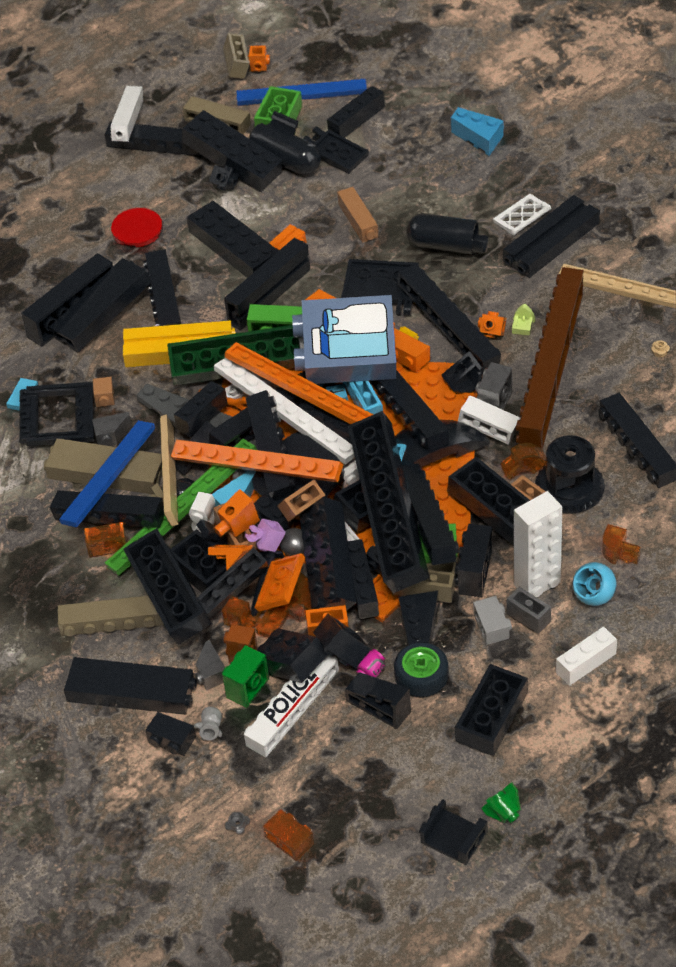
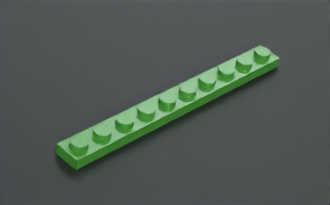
M242 439L234 446L257 450L255 445L245 439ZM213 465L177 497L178 522L189 513L198 492L210 494L234 473L237 468ZM164 516L160 528L157 529L164 536L174 526H171L166 516ZM144 527L105 562L107 568L118 576L131 565L123 548L156 528Z

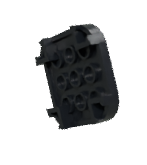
M293 434L283 440V443L287 445L289 455L340 461L336 455L307 435ZM344 466L338 483L294 477L297 484L294 487L295 492L312 480H315L324 492V497H327L337 485L342 486L344 483ZM256 471L252 480L255 491L260 497L264 494L270 497L263 472ZM286 498L277 500L276 502L280 504ZM300 515L295 517L293 521L300 520Z

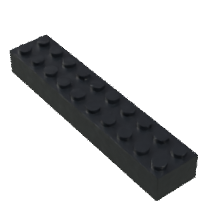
M381 411L349 425L348 430L383 581L395 593L427 580L430 576L393 426L388 417Z

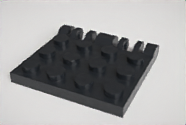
M349 259L341 298L392 295V304H397L396 314L401 315L402 305H404L403 314L411 316L413 300L397 284L398 272L414 264L419 266V263Z

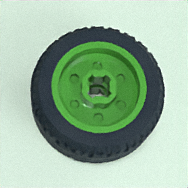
M415 643L404 647L397 654L394 662L397 685L410 688V696L412 695L413 697H428L437 694V692L444 688L449 676L448 660L445 653L439 647L430 643Z

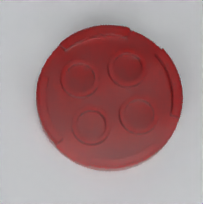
M132 208L123 211L115 217L111 224L112 236L117 243L123 246H136V248L156 241L163 228L162 219L158 213L147 208Z

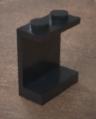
M442 799L438 806L435 805L432 808L428 821H424L420 826L421 843L467 865L488 833V822L479 818L476 824L447 811L446 801Z

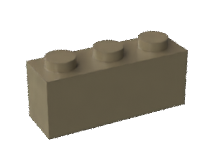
M228 33L223 51L229 77L245 79L250 63L244 37L240 34Z

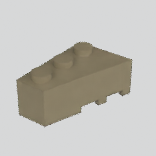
M456 562L438 565L426 563L430 576L429 579L398 592H392V595L406 596L438 590L439 601L452 603L457 576L455 574Z

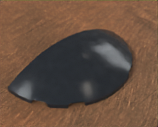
M442 419L440 421L448 429L450 444L431 452L420 445L418 438L411 434L408 427L395 435L397 444H405L407 446L401 461L402 466L419 463L421 470L422 466L452 454L457 458L489 445L490 441L474 427L462 422Z

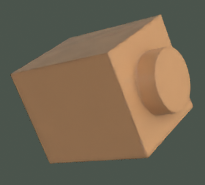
M112 377L94 378L93 390L96 407L115 405Z

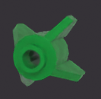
M511 782L502 791L486 800L487 803L481 808L487 816L503 823L507 821L509 823L514 822L520 817L519 812L521 811L518 789Z

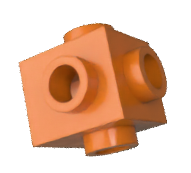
M266 45L250 46L248 55L250 70L258 72L267 71V64H270V55H267Z
M488 311V314H482V317H479L478 328L486 337L495 338V335L503 336L507 317L499 316L498 312Z

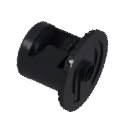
M566 435L553 440L548 445L546 465L536 476L535 484L544 491H548L562 506V513H579L594 507L604 494L605 484L602 473L599 472L598 468H595V450L592 444L582 437ZM568 451H573L576 454L574 456H568L565 453Z

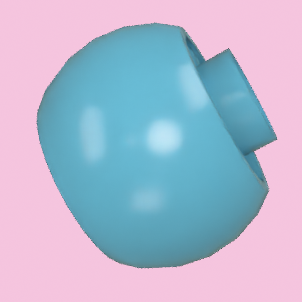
M591 562L581 566L576 571L572 582L576 597L584 604L590 606H599L607 603L613 597L617 586L613 571L608 566L598 562ZM600 580V588L597 590L596 583Z

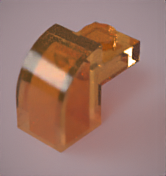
M522 443L510 449L512 454L500 463L505 476L511 480L524 469L535 474L546 465V456L543 449L537 445Z
M608 524L603 534L602 552L606 560L616 565L618 559L627 563L638 564L641 547L626 542L627 529Z

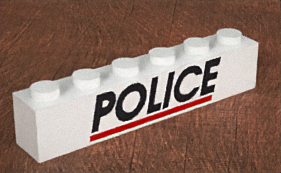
M328 654L303 683L291 680L286 682L281 692L271 699L269 706L259 713L257 720L252 726H248L245 730L246 746L267 757L339 672L338 659Z

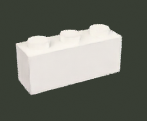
M469 396L460 409L458 422L474 427L481 433L509 445L517 432V420L521 418L478 398Z
M603 626L556 658V673L569 686L616 654L617 639Z

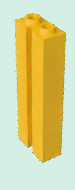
M231 321L123 329V359L125 367L170 364L168 343L236 334V329L232 328Z

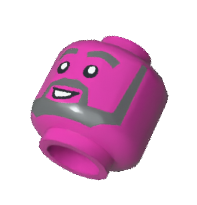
M375 649L370 650L357 666L358 670L356 673L360 672L377 678L386 667L384 656Z

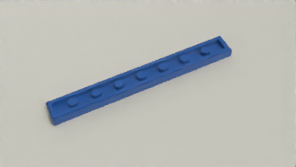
M366 79L278 87L301 91L302 100L357 95L367 89ZM269 88L236 91L237 105L261 104Z
M137 421L60 517L61 524L72 527L79 526L155 430L154 423Z

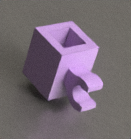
M262 519L258 527L250 525L249 528L253 533L250 535L245 534V537L249 542L256 541V546L261 551L276 552L286 532L278 522Z

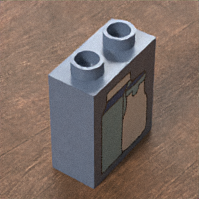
M392 295L302 300V314L292 315L293 337L304 338V348L294 349L295 371H305L306 379L315 384L396 379Z

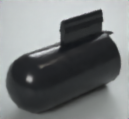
M274 111L270 123L267 125L260 123L250 133L249 139L283 159L282 166L302 175H308L317 170L320 165L321 153L319 148L314 143L295 135L298 121Z
M422 213L413 216L407 226L409 241L412 245L419 248L474 255V253L483 254L488 243L487 235H479L478 220Z

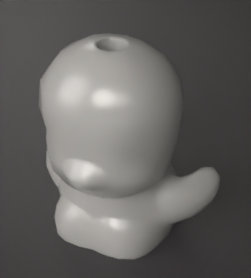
M213 706L203 709L201 722L194 724L195 728H199L202 740H214L217 736L222 737V731L219 729L222 720L221 711Z

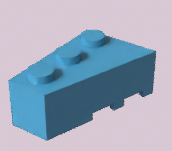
M458 107L451 116V133L466 142L470 141L474 144L475 148H481L485 151L486 155L490 156L504 136V121Z

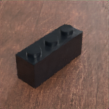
M210 381L174 414L177 430L192 437L206 421H210L228 404L225 388Z

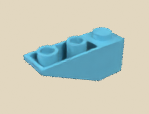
M247 470L243 475L232 480L226 486L216 490L212 494L215 498L214 507L226 503L239 489L250 497L254 491L252 480L256 471Z

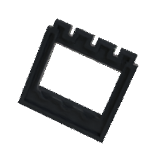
M92 382L26 386V389L20 390L19 442L21 444H27V446L55 444L57 438L78 442H94ZM75 395V431L38 434V397Z

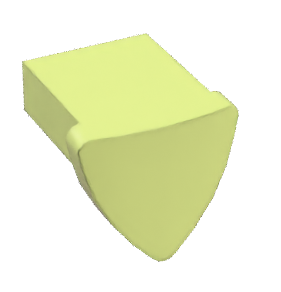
M523 304L514 314L512 333L530 336L535 316L533 311L526 304Z

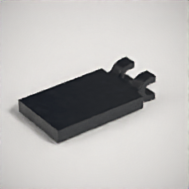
M316 126L312 130L315 133L312 139L308 136L303 138L314 143L319 148L321 160L347 174H350L369 155V150L329 129L324 132Z

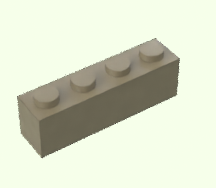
M194 96L183 107L184 120L188 122L195 118L202 110H205L243 135L251 126L250 112Z

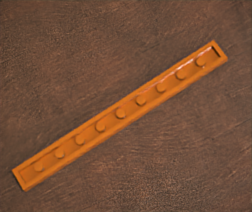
M237 342L225 351V358L349 424L373 415Z
M177 439L171 454V458L179 461L337 483L344 465L340 461Z

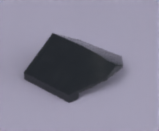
M469 351L446 370L442 376L455 393H470L475 391L477 383L481 382L483 368Z

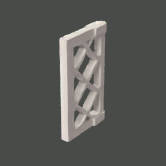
M528 194L493 218V222L514 236L539 217L549 212L551 206L532 194ZM534 208V212H523V209ZM535 208L542 209L539 212H535ZM521 209V212L514 213L516 210ZM509 217V221H503V219ZM511 217H521V221H511ZM523 217H530L526 221H523Z

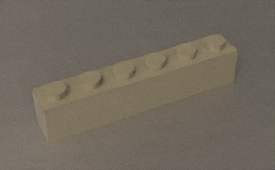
M149 596L58 605V627L61 636L112 632L125 629L132 630L143 627L151 628L164 625Z

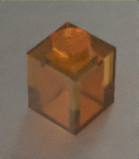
M231 596L222 609L224 625L231 627V624L245 627L251 618L249 602Z

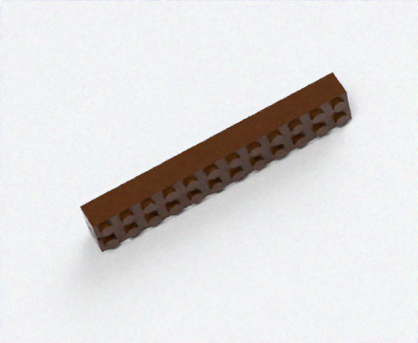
M562 267L561 274H557V287L554 286L552 294L554 299H550V312L546 314L545 323L547 325H543V338L539 339L538 349L540 351H536V365H532L531 376L533 377L528 380L527 389L529 392H525V406H521V420H517L516 431L519 432L517 433L516 444H519V452L542 455L583 297L584 270Z

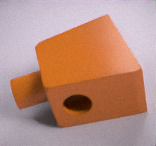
M239 489L218 510L221 522L214 527V530L220 537L227 531L234 537H237L249 529L250 525H255L259 522L260 519L253 500Z

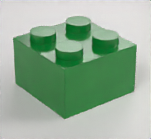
M246 645L235 654L232 663L226 666L222 673L227 699L245 708L251 704L269 680L265 654Z

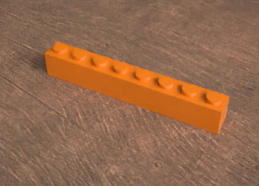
M318 289L305 300L333 299L336 297ZM394 328L396 361L414 371H418L430 361V346Z

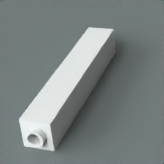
M126 86L111 123L112 141H129L143 103L142 86Z

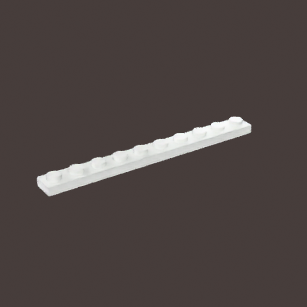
M227 358L214 365V371L249 396L267 390L270 396L275 397L277 403L275 411H278L282 420L336 455L343 464H347L355 458L352 444L242 366Z

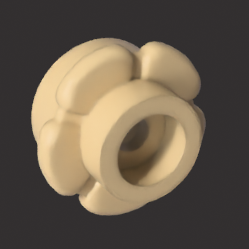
M662 340L654 342L651 347L656 357L666 356L670 349L667 342Z

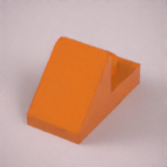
M214 545L208 547V555H216L217 559L226 558V568L228 570L253 547L252 545Z

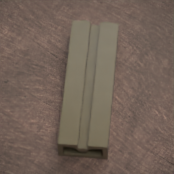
M57 438L54 446L52 445L50 448L49 458L44 462V470L47 473L48 479L88 484L117 447ZM138 450L109 488L155 494L151 487L156 483L160 484L159 479L162 478V454Z

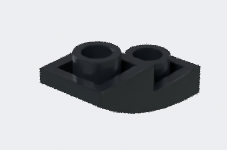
M200 519L197 527L205 539L211 540L216 545H229L224 536L220 537L215 532V526L212 523Z

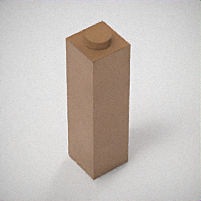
M354 187L338 191V205L362 243L378 238V225Z

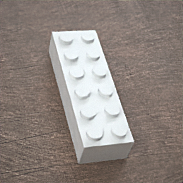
M548 491L514 509V586L516 588L520 586L535 597H539L543 592L556 587L561 582L562 506Z

